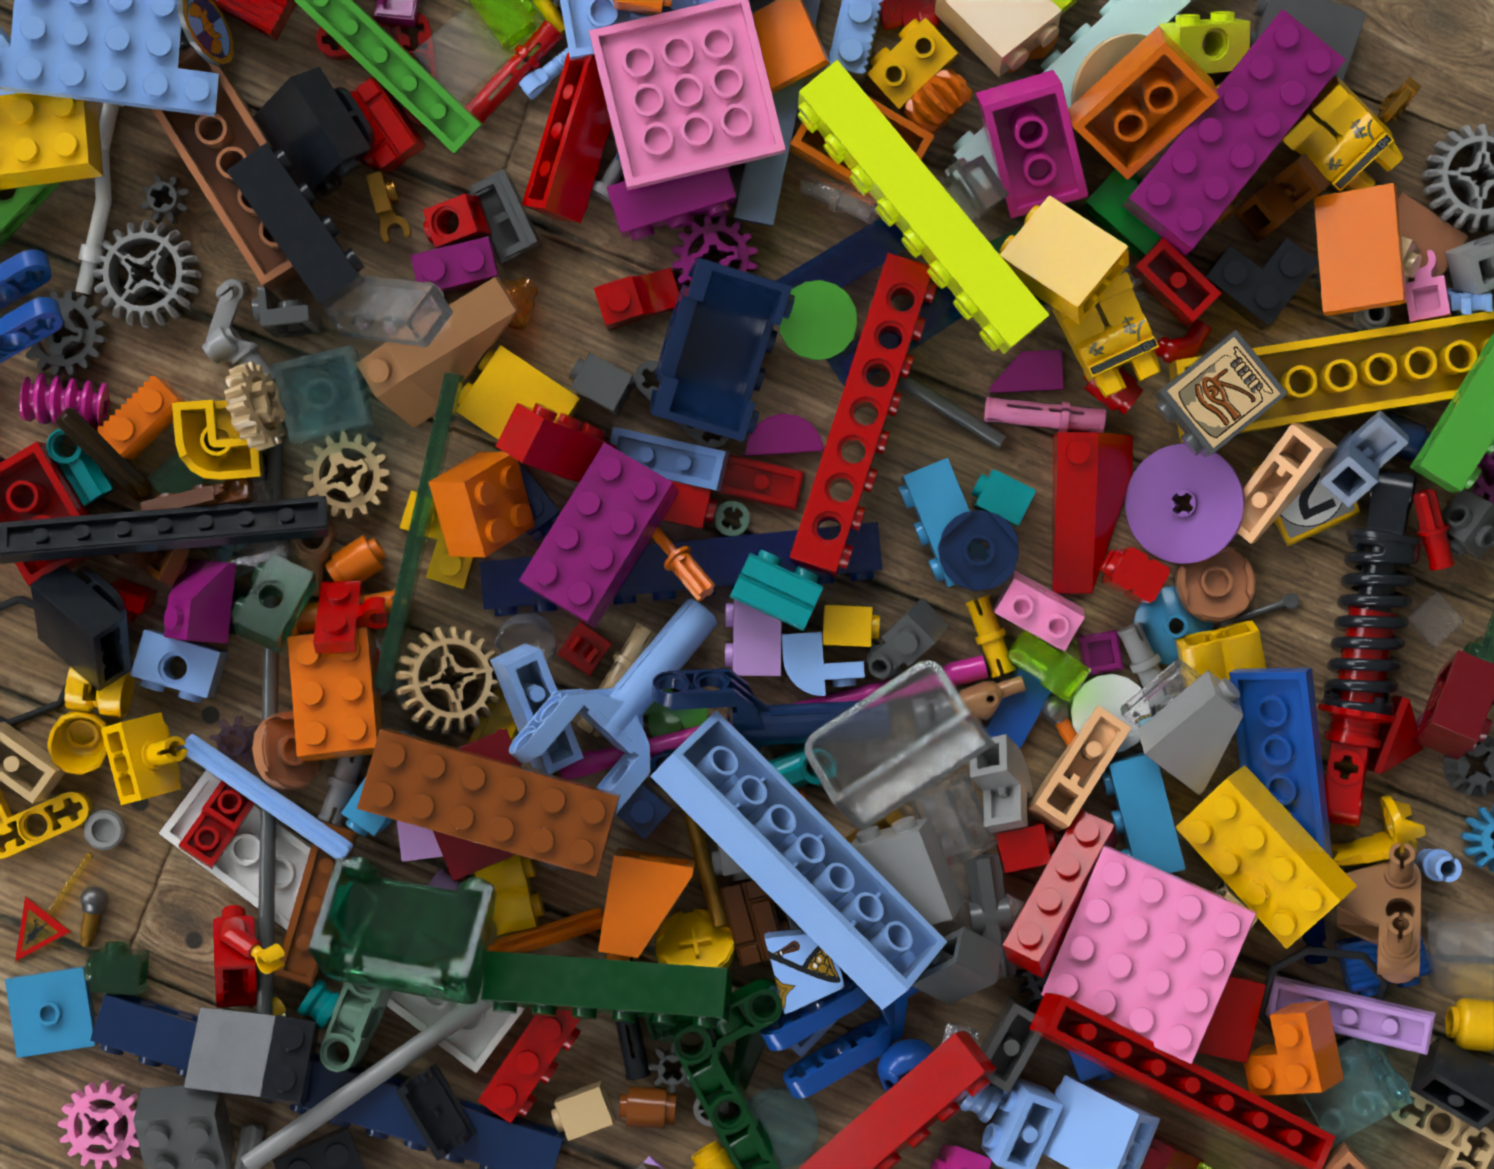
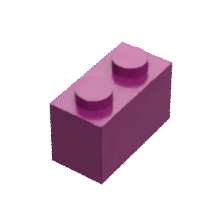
M489 237L410 255L418 291L425 300L477 288L497 276L502 282L494 245Z

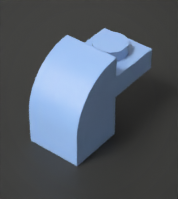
M822 632L781 634L785 670L792 682L801 690L812 695L826 696L825 680H832L833 687L856 686V678L865 677L864 661L824 663Z

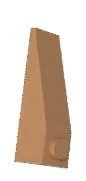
M494 277L386 342L357 362L356 365L375 397L411 427L415 428L449 405L454 398L453 394L462 382L470 377L476 369L474 366L486 350L494 345L519 310L499 277Z

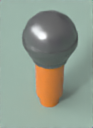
M1059 696L1049 697L1043 704L1042 715L1056 726L1068 747L1077 734L1069 719L1068 703Z

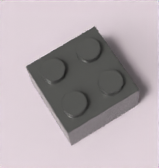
M184 1085L141 1088L133 1121L145 1169H230L235 1142L224 1094L185 1089Z

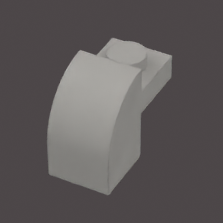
M1007 734L969 742L970 778L983 790L984 828L990 833H996L1028 826L1027 797L1033 796L1029 769L1019 747Z

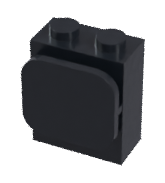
M320 67L291 76L253 116L275 152L282 148L294 164L295 169L290 173L298 185L305 181L314 194L320 192L322 196L336 191L342 186L341 178L354 173L362 166L360 160L371 150L375 141L374 131L351 93L343 87L333 88Z
M61 565L30 584L38 639L98 691H101L131 671L126 606L120 594L88 566H81L73 573L65 565Z

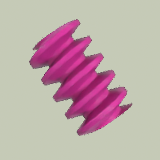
M39 373L35 383H31V379L28 376L23 381L19 411L24 421L31 422L36 418L38 423L48 424L52 420L53 424L57 426L55 424L56 418L68 407L74 408L95 429L98 426H103L104 421L107 420L110 407L107 383H102L98 393H94L93 382L89 380L85 382L82 391L78 390L76 378H71L66 388L62 387L61 376L57 375L53 378L51 386L47 385L46 374Z

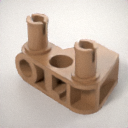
M1400 843L1392 845L1389 850V861L1346 873L1357 887L1338 903L1337 927L1376 944L1377 975H1381L1387 981L1397 984L1406 983L1414 977H1419L1421 872L1417 865L1414 864L1416 857L1415 849L1407 843H1404V853H1400Z

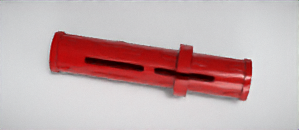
M545 20L522 46L518 44L513 49L515 54L465 107L484 124L485 120L519 85L518 83L532 70L535 71L541 67L540 61L558 41L563 39L561 33ZM536 45H539L540 48L517 70L516 67ZM509 75H511L512 78L504 85V87L492 98V100H488V97L496 90V88Z

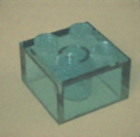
M348 345L272 364L276 384L280 389L281 405L286 412L285 422L291 443L301 445L322 440L328 436H339L342 432L352 433L376 427L365 380L356 365L360 361L357 349Z

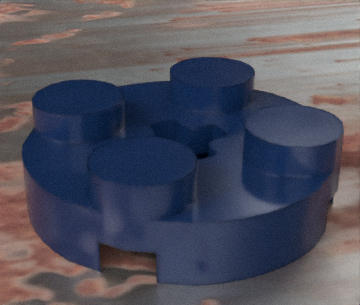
M978 510L962 513L952 519L942 531L937 551L940 566L946 576L960 587L977 591L995 588L1011 576L1016 568L1019 545L1018 537L1007 520L998 514ZM972 540L977 543L987 542L989 547L985 550L988 556L986 560L982 561L980 558L971 560L968 554L971 548L968 544Z

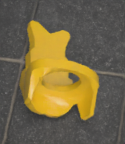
M1389 795L1379 798V804L1385 830L1374 833L1373 836L1356 839L1354 842L1331 844L1334 861L1339 866H1358L1364 863L1369 864L1389 860V850L1396 843H1400V853H1404V843L1411 845L1416 851L1418 842L1415 839L1426 835L1425 826L1406 819V817L1412 815L1410 804L1395 801Z

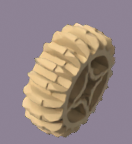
M451 626L445 638L441 627H436L432 630L433 641L429 635L423 632L418 636L421 647L412 642L406 646L407 652L413 658L401 656L398 659V663L407 668L408 671H399L394 674L396 680L406 681V686L395 690L396 695H409L410 700L401 705L402 709L405 711L415 706L418 711L412 716L411 720L417 723L424 716L428 717L425 723V729L428 731L433 730L438 721H440L441 734H448L452 723L458 734L465 732V720L471 727L475 728L480 725L477 713L485 718L492 714L491 709L485 702L497 704L500 700V697L490 692L491 689L501 688L499 681L492 679L495 671L493 666L490 667L488 663L489 660L496 656V652L491 650L483 654L480 651L486 644V640L483 638L476 641L474 645L471 644L470 641L473 636L471 630H466L461 638L458 639L457 627ZM448 649L465 655L473 663L474 667H460L455 662L453 654H449ZM435 650L437 660L434 661V675L419 681V670L423 660L430 652ZM447 674L456 678L466 676L452 685L454 691L451 690L449 684H432ZM478 680L476 697L470 706L463 711L461 701L464 700V685ZM435 692L439 694L445 706H449L450 712L442 711L431 705L422 693Z

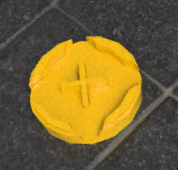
M693 909V912L683 914V911L675 913L662 923L656 934L657 960L663 964L729 968L734 958V941L730 926L727 924L713 928L709 911L705 909Z

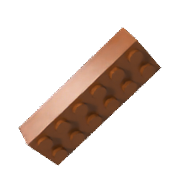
M383 728L378 733L357 809L597 877L621 794Z

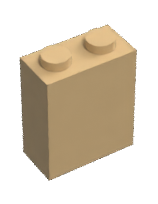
M936 0L934 14L1000 77L1010 68L1014 71L1021 67L1028 59L1030 52L1039 45L1045 47L1055 39L1059 33L1058 26L1062 10L1052 0Z

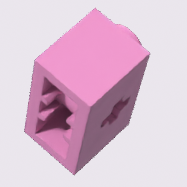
M1015 570L995 603L994 613L1064 652L1085 618L1084 608Z

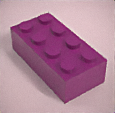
M604 442L519 581L531 591L591 627L596 628L678 495V489L670 480Z

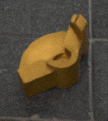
M1409 76L1396 91L1392 90L1380 104L1378 109L1381 112L1377 118L1385 125L1391 119L1395 122L1403 110L1410 105L1409 101L1422 86Z

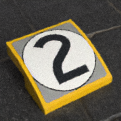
M1260 465L1252 468V476L1258 470ZM1321 470L1274 521L1287 547L1360 514L1357 502L1348 508L1320 482Z

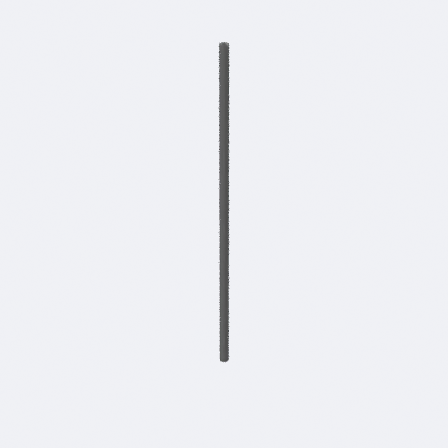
M281 436V444L267 449L266 501L282 499L283 436ZM281 541L265 542L262 721L270 715L278 713ZM260 807L258 940L262 942V949L264 950L274 944L276 817ZM257 966L256 1013L270 1015L273 1014V972L264 974Z

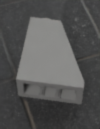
M1209 670L1206 671L1138 729L1144 754L1200 795L1206 789L1244 716L1238 700L1240 697L1239 690L1227 678L1221 680Z

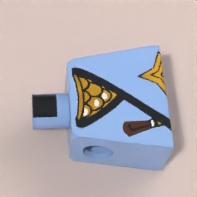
M802 929L764 933L785 1014L845 987L840 967Z

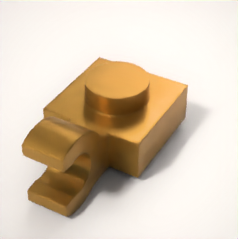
M381 171L365 175L375 211L379 217L380 235L387 245L392 243L389 232L394 226H401L404 236L407 239L411 238V226L404 218L397 216L394 204L400 203V197L394 180L387 181L386 176Z

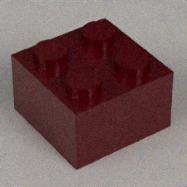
M1458 650L1439 670L1413 742L1457 760L1468 750L1473 752L1479 741L1483 743L1492 725V720L1488 719L1487 715L1492 705H1494V664Z

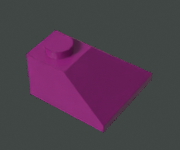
M188 558L185 572L181 577L176 578L168 597V605L164 613V637L228 644L236 563Z

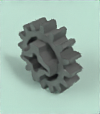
M51 290L50 298L57 300L63 318V325L59 330L67 328L71 332L78 334V336L70 335L69 337L60 338L56 334H51L44 338L49 344L48 352L51 353L50 355L44 350L41 341L31 346V349L25 356L30 360L40 358L37 368L46 371L51 366L53 375L62 376L64 368H66L69 375L78 376L79 365L84 369L91 370L92 364L89 359L92 356L102 359L104 356L97 347L99 344H108L109 339L100 336V331L109 326L107 322L96 319L103 312L101 308L94 306L88 309L91 302L89 297L82 295L77 300L76 292L67 290L64 298H62L60 292ZM78 311L84 316L88 330L84 329L80 324V314H77ZM82 345H85V347L81 350L80 353L72 357L73 352L76 349H78Z

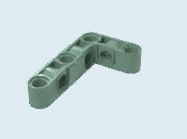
M404 883L386 888L382 892L372 918L363 934L321 1044L319 1055L324 1067L330 1071L340 1072L355 1067L362 1062L373 1035L380 1024L416 930L440 939V944H447L470 953L486 949L493 944L497 935V928L493 919L486 914L462 905L450 897L429 891L415 884ZM400 891L405 893L409 899V907L404 913L398 910L395 903L396 896ZM471 922L478 924L482 930V938L479 943H473L468 938L467 929ZM370 966L379 973V983L376 987L371 986L366 980V971ZM339 1041L345 1043L349 1048L350 1054L347 1062L341 1060L337 1055L336 1048Z

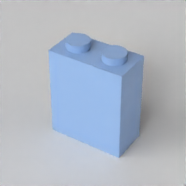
M1064 1075L1062 1082L1054 1093L1064 1106L1042 1154L1069 1169H1140L1160 1118L1087 1080L1080 1082L1079 1078Z

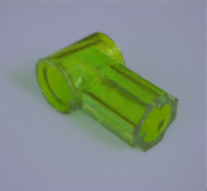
M1025 629L1017 637L1006 655V658L1013 664L1039 679V684L1067 703H1070L1091 672L1089 667L1063 650L1061 652L1057 651Z

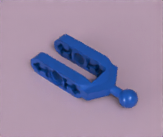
M33 249L25 250L0 264V310L46 284L51 279L52 272L48 256L45 252ZM50 297L35 298L0 318V363L55 333L62 327L63 318L57 300Z
M845 974L842 976L844 988L793 1012L785 1014L784 1010H782L779 1019L761 1029L760 1033L768 1049L771 1051L785 1050L859 1008L871 998ZM911 986L908 991L883 1010L875 1003L881 1017L858 1026L787 1068L783 1074V1080L791 1096L797 1099L807 1098L884 1054L892 1042L903 1036L908 1004L907 998L920 990Z

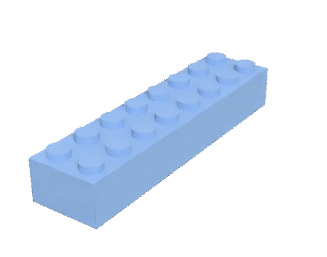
M717 710L650 776L882 1010L909 990L947 943L925 918Z

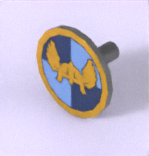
M178 0V15L183 29L180 36L179 51L192 45L195 51L209 64L219 67L230 63L234 56V42L228 23L215 2L212 0Z

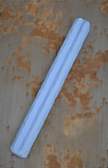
M191 734L185 740L186 744L182 745L180 750L187 748L186 756L336 860L343 861L349 855L353 844L198 736Z

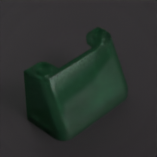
M352 857L351 860L337 858L308 948L320 970L335 980L460 1004H475L478 1002L482 988L497 892L494 885L481 878H468L467 881L458 883L457 889L454 891L382 878L379 871L374 868V863L363 857Z

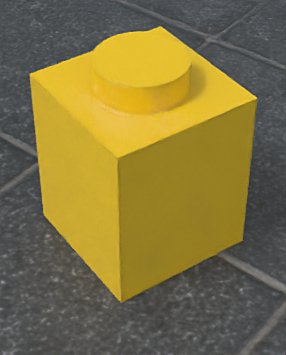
M824 605L822 645L871 647V639H879L880 615H872L873 607Z

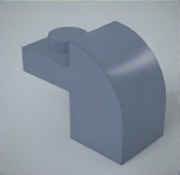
M1379 410L1356 432L1350 430L1336 445L1337 449L1321 469L1320 482L1349 508L1378 483L1379 468L1409 443V435Z

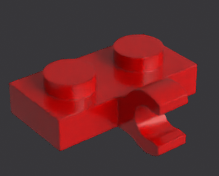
M361 581L321 582L313 640L315 652H356L359 627L374 629L387 627L389 614L384 612L385 598L370 597L362 603L363 588Z

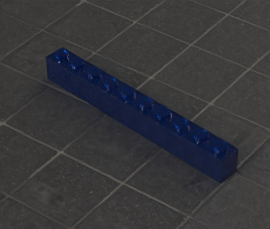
M878 522L862 523L859 531L851 530L847 544L854 546L847 569L839 567L837 575L850 573L851 581L875 579L874 571L882 570ZM840 526L818 528L817 532L823 539L832 540L838 537L841 528ZM798 530L672 542L677 549L682 546L690 547L692 551L691 556L714 582L715 587L731 585L733 590L749 554L752 553L758 556L761 549L783 559L780 567L795 573L797 566L818 575L817 584L835 583L834 576L790 562L789 557ZM658 544L646 545L614 597L613 605L637 603L636 595L652 593L653 601L677 599L676 591L688 589L672 570L667 571L664 568V562L668 556ZM533 557L479 562L484 610L494 609V617L518 615V607L533 605L534 613L558 611V607L531 591L519 581ZM715 587L713 588L715 591L711 595H716Z

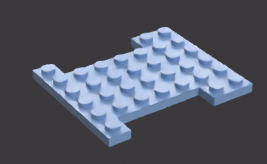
M14 0L10 47L0 45V90L215 117L219 73L178 68L181 36L178 0Z

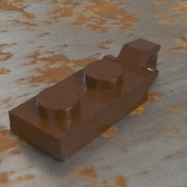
M250 478L225 480L223 484H199L194 486L192 490L177 494L161 493L155 499L141 502V511L254 502V484Z

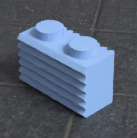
M842 0L829 54L830 64L827 67L838 60L859 84L864 82L883 0Z

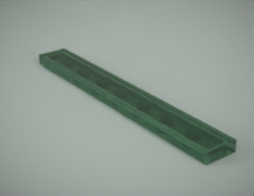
M446 372L443 377L374 681L376 688L390 690L395 684L394 674L398 671V659L401 657L435 508L428 482L443 473L464 375Z

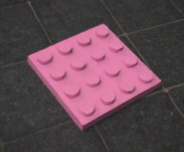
M716 0L589 30L627 191L785 153L786 149L749 0Z
M1105 845L1041 995L1044 996L1045 992L1064 995L1153 1041L1155 1048L1192 1064L1257 912Z

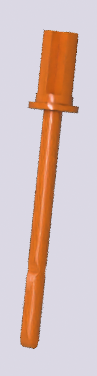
M658 526L652 538L668 556L664 562V568L667 571L672 570L697 601H702L706 596H710L715 591L713 588L716 585L693 559L690 547L682 546L677 549Z

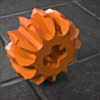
M952 68L943 69L935 76H932L913 94L912 98L906 103L904 113L909 117V121L934 134L942 127H945L948 122L963 110L964 106L970 102L973 91L966 85V80L960 74L957 75Z

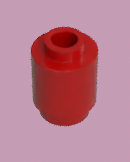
M1120 367L1118 371L1126 388L1105 398L1096 386L1095 381L1088 382L1084 374L1082 378L1088 382L1084 390L1113 412L1117 409L1124 415L1144 390L1137 385L1138 380Z

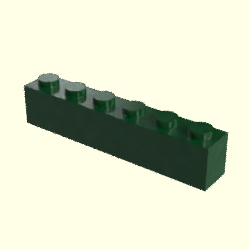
M487 951L481 1000L489 1005H493L492 1011L498 1013L516 1014L517 1007L533 1008L532 1014L538 1016L556 1017L557 1010L572 1011L573 1018L596 1020L597 1013L612 1014V1020L618 1022L636 1023L637 1016L653 1017L652 1023L657 1025L676 1026L677 1019L693 1020V1027L717 1029L718 1022L729 1023L733 973L728 968Z

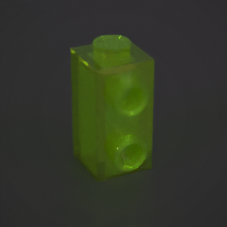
M467 0L505 52L537 28L532 18L537 12L529 0Z

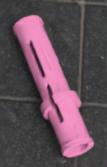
M986 396L984 422L1058 429V432L1072 430L1103 433L1106 418V409L1070 406V402L1063 401L1061 405Z

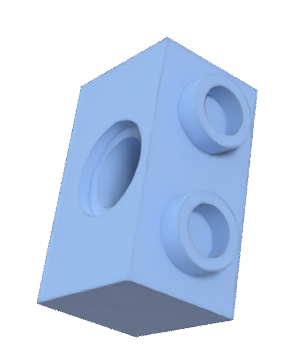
M146 629L143 631L130 676L142 679L140 683L142 687L163 692L165 686L180 690L178 697L201 703L203 697L213 698L216 696L228 651L194 641L164 637V632ZM177 656L183 658L187 664L186 674L180 679L175 677L170 669L172 660Z

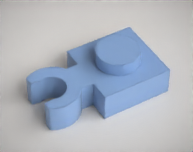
M1454 287L1447 288L1450 309L1454 311V315L1478 313V310L1493 311L1491 290L1477 295L1455 290Z

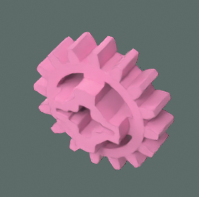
M105 1080L101 1083L98 1090L96 1084L91 1082L85 1086V1093L77 1090L71 1095L74 1103H66L61 1110L69 1116L58 1122V1127L67 1129V1134L60 1138V1142H71L73 1147L69 1150L68 1155L71 1157L79 1152L82 1155L80 1165L85 1166L91 1160H95L96 1169H102L108 1160L110 1165L115 1168L121 1164V1156L129 1160L135 1155L132 1146L140 1147L133 1121L136 1107L133 1103L139 1095L135 1093L126 1097L124 1095L125 1084L122 1083L115 1090H111L110 1080ZM99 1099L111 1101L115 1105H103ZM125 1115L128 1122V1132L124 1129ZM79 1118H80L81 1121L83 1122V1123H82V1134L80 1133V1130H79ZM106 1119L109 1125L105 1130L101 1131L97 1125L101 1120ZM91 1145H104L107 1150H100Z

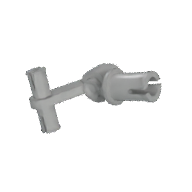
M228 279L216 290V296L220 298L206 342L202 345V348L206 355L215 363L223 360L231 362L233 365H242L254 361L255 365L261 364L264 374L270 373L271 381H274L279 375L273 371L256 350L258 348L257 343L241 339L240 334L232 327L241 300L249 292V285H244L246 283L244 280Z

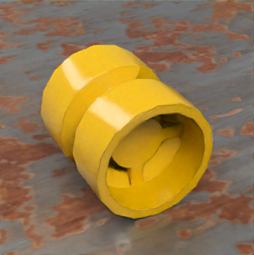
M70 666L65 686V706L67 710L87 713L98 708L101 715L124 718L131 705L135 677L130 676V671L101 691H98Z

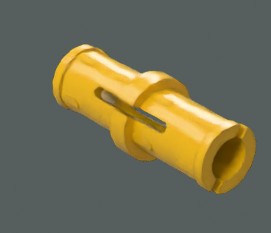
M990 595L980 597L978 601L974 599L966 602L965 605L968 607L978 635L975 637L977 645L981 644L991 671V677L1000 676L1003 674V671L1006 674L1016 670L1003 636L1007 635L1004 627L1000 628L990 601Z

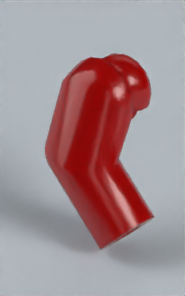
M1196 319L1185 337L1172 340L1168 337L1160 338L1157 341L1159 347L1155 350V354L1163 358V361L1166 363L1193 358L1198 354L1212 328Z

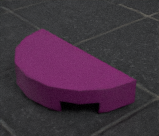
M782 413L767 417L755 427L753 434H750L747 440L745 456L824 451L820 434L810 422L798 415Z

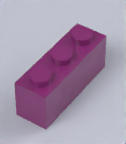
M727 167L628 191L625 181L607 186L620 233L623 239L631 236L632 241L649 238L655 235L654 229L669 225L671 230L685 227L693 223L692 217L707 213L709 218L726 214L731 211L730 205L737 203Z

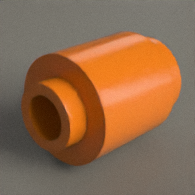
M362 535L331 555L332 559L326 562L325 566L334 582L361 581L362 583L385 568L382 560L387 558V555L375 537L368 540L365 535Z

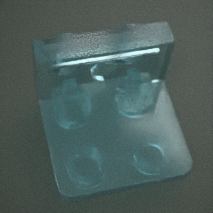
M1353 1038L1338 1047L1344 1080L1322 1093L1301 1094L1319 1127L1336 1136L1333 1144L1344 1141L1382 1118L1413 1103L1406 1081L1394 1070L1388 1060V1053L1383 1044Z

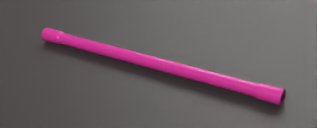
M983 655L951 662L943 667L791 704L867 700L887 701L945 686H957L986 679L988 674ZM700 726L647 738L650 744V758L664 750L677 749ZM616 747L582 752L583 759L560 769L561 777L571 780L612 768L625 752L618 750Z

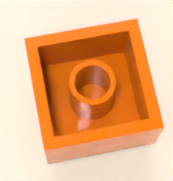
M478 452L428 482L450 557L486 558L535 526L518 460L505 452Z

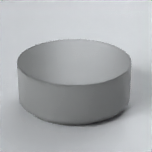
M110 809L93 813L86 820L84 826L86 840L91 846L99 850H108L122 843L127 833V825L122 815Z

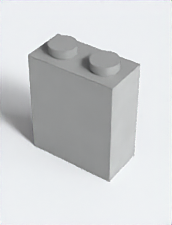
M908 816L895 821L892 824V828L879 830L878 826H871L856 833V839L851 845L930 925L954 919L963 903L930 816L918 820L914 816Z

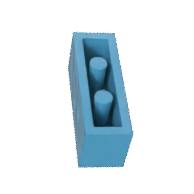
M945 458L902 476L904 485L899 486L898 490L906 509L914 507L919 522L914 523L913 526L921 545L929 544L934 559L929 560L928 563L936 582L944 581L945 586L950 587L955 585V583L946 576L940 566L937 546L946 525L956 516L970 510L949 459ZM972 540L968 544L971 548L968 554L971 560L975 558H980L982 561L986 560L988 556L985 553L986 549L983 542L977 543Z
M1144 752L1111 760L1106 768V772H1103L1101 775V781L1106 796L1113 795L1116 810L1110 812L1112 824L1115 825L1116 835L1123 834L1126 849L1120 850V852L1168 873L1185 870L1159 765L1147 757Z

